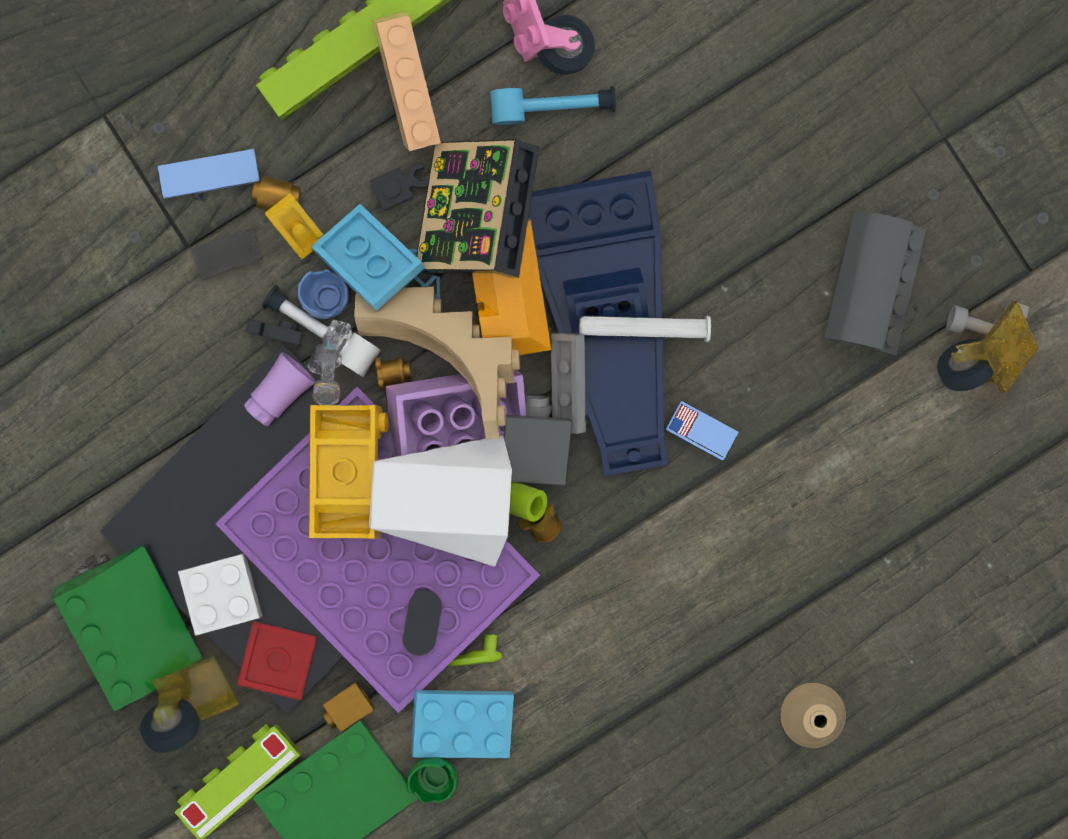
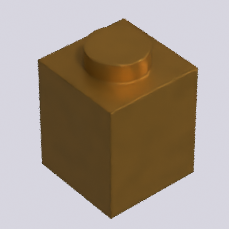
M356 681L323 704L326 710L322 712V715L332 729L338 727L340 732L372 712L375 706L359 682Z

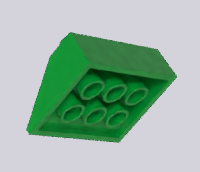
M144 544L54 587L53 600L114 711L145 697L203 658Z
M361 718L256 793L253 799L283 839H362L414 802L418 797L413 793H408L407 779L364 719Z

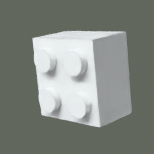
M245 554L178 571L195 635L263 617Z

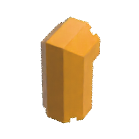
M528 218L519 278H509L495 273H472L477 303H480L478 304L482 338L512 337L513 349L519 350L520 355L551 350L530 218Z

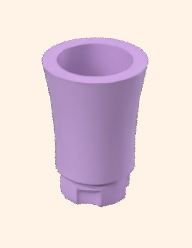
M281 352L271 370L251 393L252 397L244 406L255 419L263 425L269 426L275 417L279 418L291 403L316 383V380L288 354Z

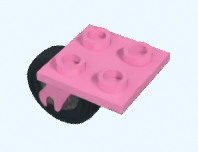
M536 0L503 1L504 18L507 23L511 24L515 35V48L519 54H522L524 62L531 61L534 57H539L547 69L561 75L574 74L582 70L590 62L595 50V41L590 28L582 20L571 15H560L553 17L544 24Z

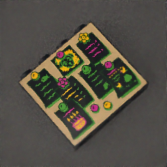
M517 139L450 141L434 145L416 256L424 266L421 272L441 277L442 273H495L509 278H519L540 147Z

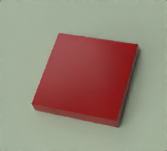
M253 621L237 685L302 700L317 636Z

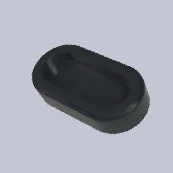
M420 590L409 601L403 633V644L409 653L416 656L429 653L436 643L442 602L439 596L431 590Z

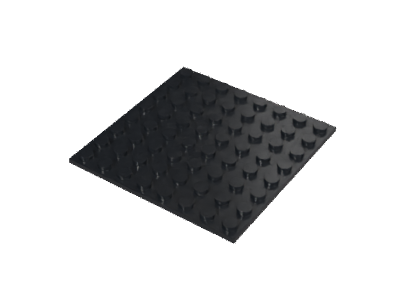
M282 344L101 529V532L123 554L144 544L175 605L190 618L178 571L244 554L216 523L310 433V405H339L342 401ZM281 352H284L302 365L314 377L316 383L291 403L279 418L275 417L269 426H265L246 410L244 404L252 397L251 393L266 377ZM247 557L263 617L206 632L205 634L240 668H242L253 621L317 636L303 693L304 697L343 655ZM265 692L286 713L300 701Z

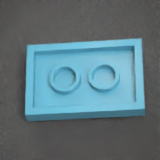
M361 204L355 207L311 246L314 252L375 311L381 308L424 269L422 262Z
M415 690L411 739L412 757L510 758L514 694L512 691Z

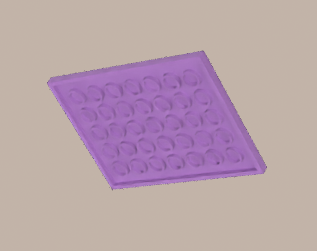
M356 387L339 405L375 404ZM390 422L388 432H383L382 438L378 439V460L396 457ZM310 433L216 523L228 538L398 713L414 698L415 690H423L540 576L507 540L494 567L382 532L381 538L376 539L309 538ZM431 590L439 596L442 602L436 643L429 653L416 656L409 653L403 644V633L409 601L416 592Z

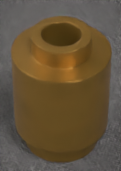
M263 176L261 182L255 181L251 200L257 201L256 208L269 210L291 193L299 203L301 187L294 186L293 182Z

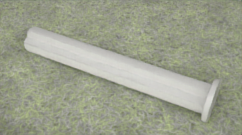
M583 316L579 321L580 334L704 338L705 342H709L711 319L710 316H705V319Z

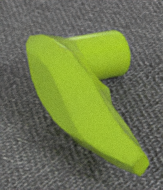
M484 635L483 651H470L466 654L458 655L448 666L484 664L500 660L503 656L500 652H496L497 635Z

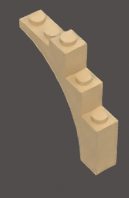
M434 286L402 288L377 311L356 293L354 317L359 336H384L408 341L434 352L449 362L467 380L478 398L482 410L486 440L500 439V426H506L505 405L500 406L501 398H506L507 396L506 383H514V370L520 369V351L513 349L512 337L481 338V326L474 323L473 312L443 313L442 299H436Z

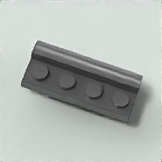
M854 211L824 338L847 345L865 347L889 355H897L926 233L925 228L913 225L911 221L893 216Z

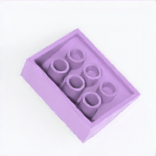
M514 370V383H506L507 396L506 398H501L500 406L505 405L506 415L526 416L523 375L519 371ZM461 374L386 386L388 416L396 456L486 439L482 410L478 398ZM500 426V435H503L504 426Z

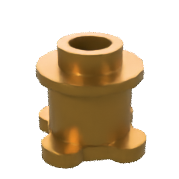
M399 355L398 359L387 361L375 358L379 390L386 391V386L406 383V381L412 380L410 361H403L402 355Z
M547 504L545 513L538 521L532 522L523 518L519 520L520 528L524 531L530 529L531 535L539 543H548L554 540L561 531L562 523L559 517L555 515L556 510L551 504Z

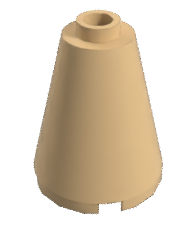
M805 683L796 687L785 697L781 707V723L785 733L792 741L803 747L820 748L832 743L841 734L845 725L846 711L842 699L832 688L824 684ZM822 715L821 721L814 724L815 717Z

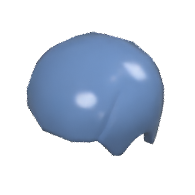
M328 269L317 272L309 271L298 284V298L303 309L311 316L319 319H328L341 314L349 303V288L338 274Z

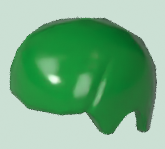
M445 758L418 759L410 769L407 777L408 793L416 795L421 803H441L452 797L458 786L457 771Z

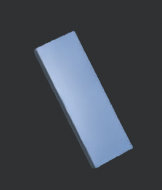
M254 149L158 166L164 199L252 184L255 181L260 182Z

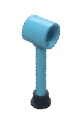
M611 86L610 90H600L597 94L531 99L523 98V89L504 88L490 91L493 125L524 123L525 112L598 107L599 110L611 109L612 113L616 112L614 86Z

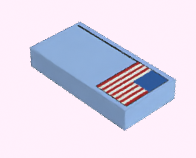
M683 401L678 405L665 429L722 461L739 433Z

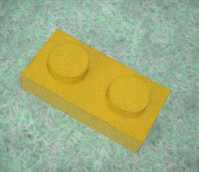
M291 193L265 212L268 219L301 259H304L314 250L311 246L324 236Z

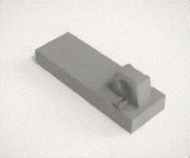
M551 333L552 418L571 419V433L586 432V424L590 422L585 408L584 334Z

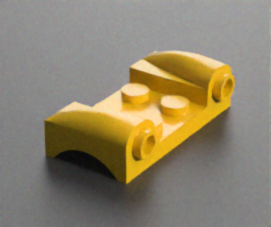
M310 405L309 538H381L382 532L369 528L373 461L378 460V439H381L383 432H388L389 428L388 413L383 412L381 406Z

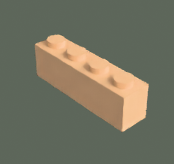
M403 11L373 19L372 22L404 146L409 151L441 143L409 15Z

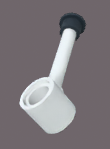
M277 285L271 289L262 304L264 309L269 307L276 313L281 311L340 350L337 361L360 376H365L381 350L356 333H353L347 340L287 300L288 297L278 291L279 287Z

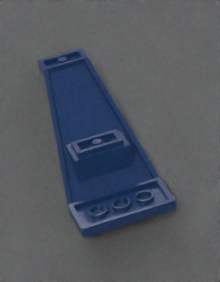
M651 170L532 192L529 218L532 225L540 281L558 332L580 334L579 321L583 316L662 318L661 233ZM621 301L629 302L626 306L618 305ZM591 306L597 308L593 312L586 311V309ZM584 335L585 408L599 445L604 476L669 465L664 437L663 337Z

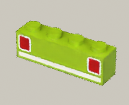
M265 724L252 736L256 741L247 750L241 745L227 757L230 764L225 769L220 771L216 767L202 779L206 784L197 793L191 788L177 801L181 807L175 811V814L197 839L207 837L302 754L301 750L278 724H275L272 728Z

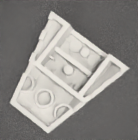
M500 435V439L473 440L453 446L373 461L369 528L495 567L508 537L512 468L503 435Z

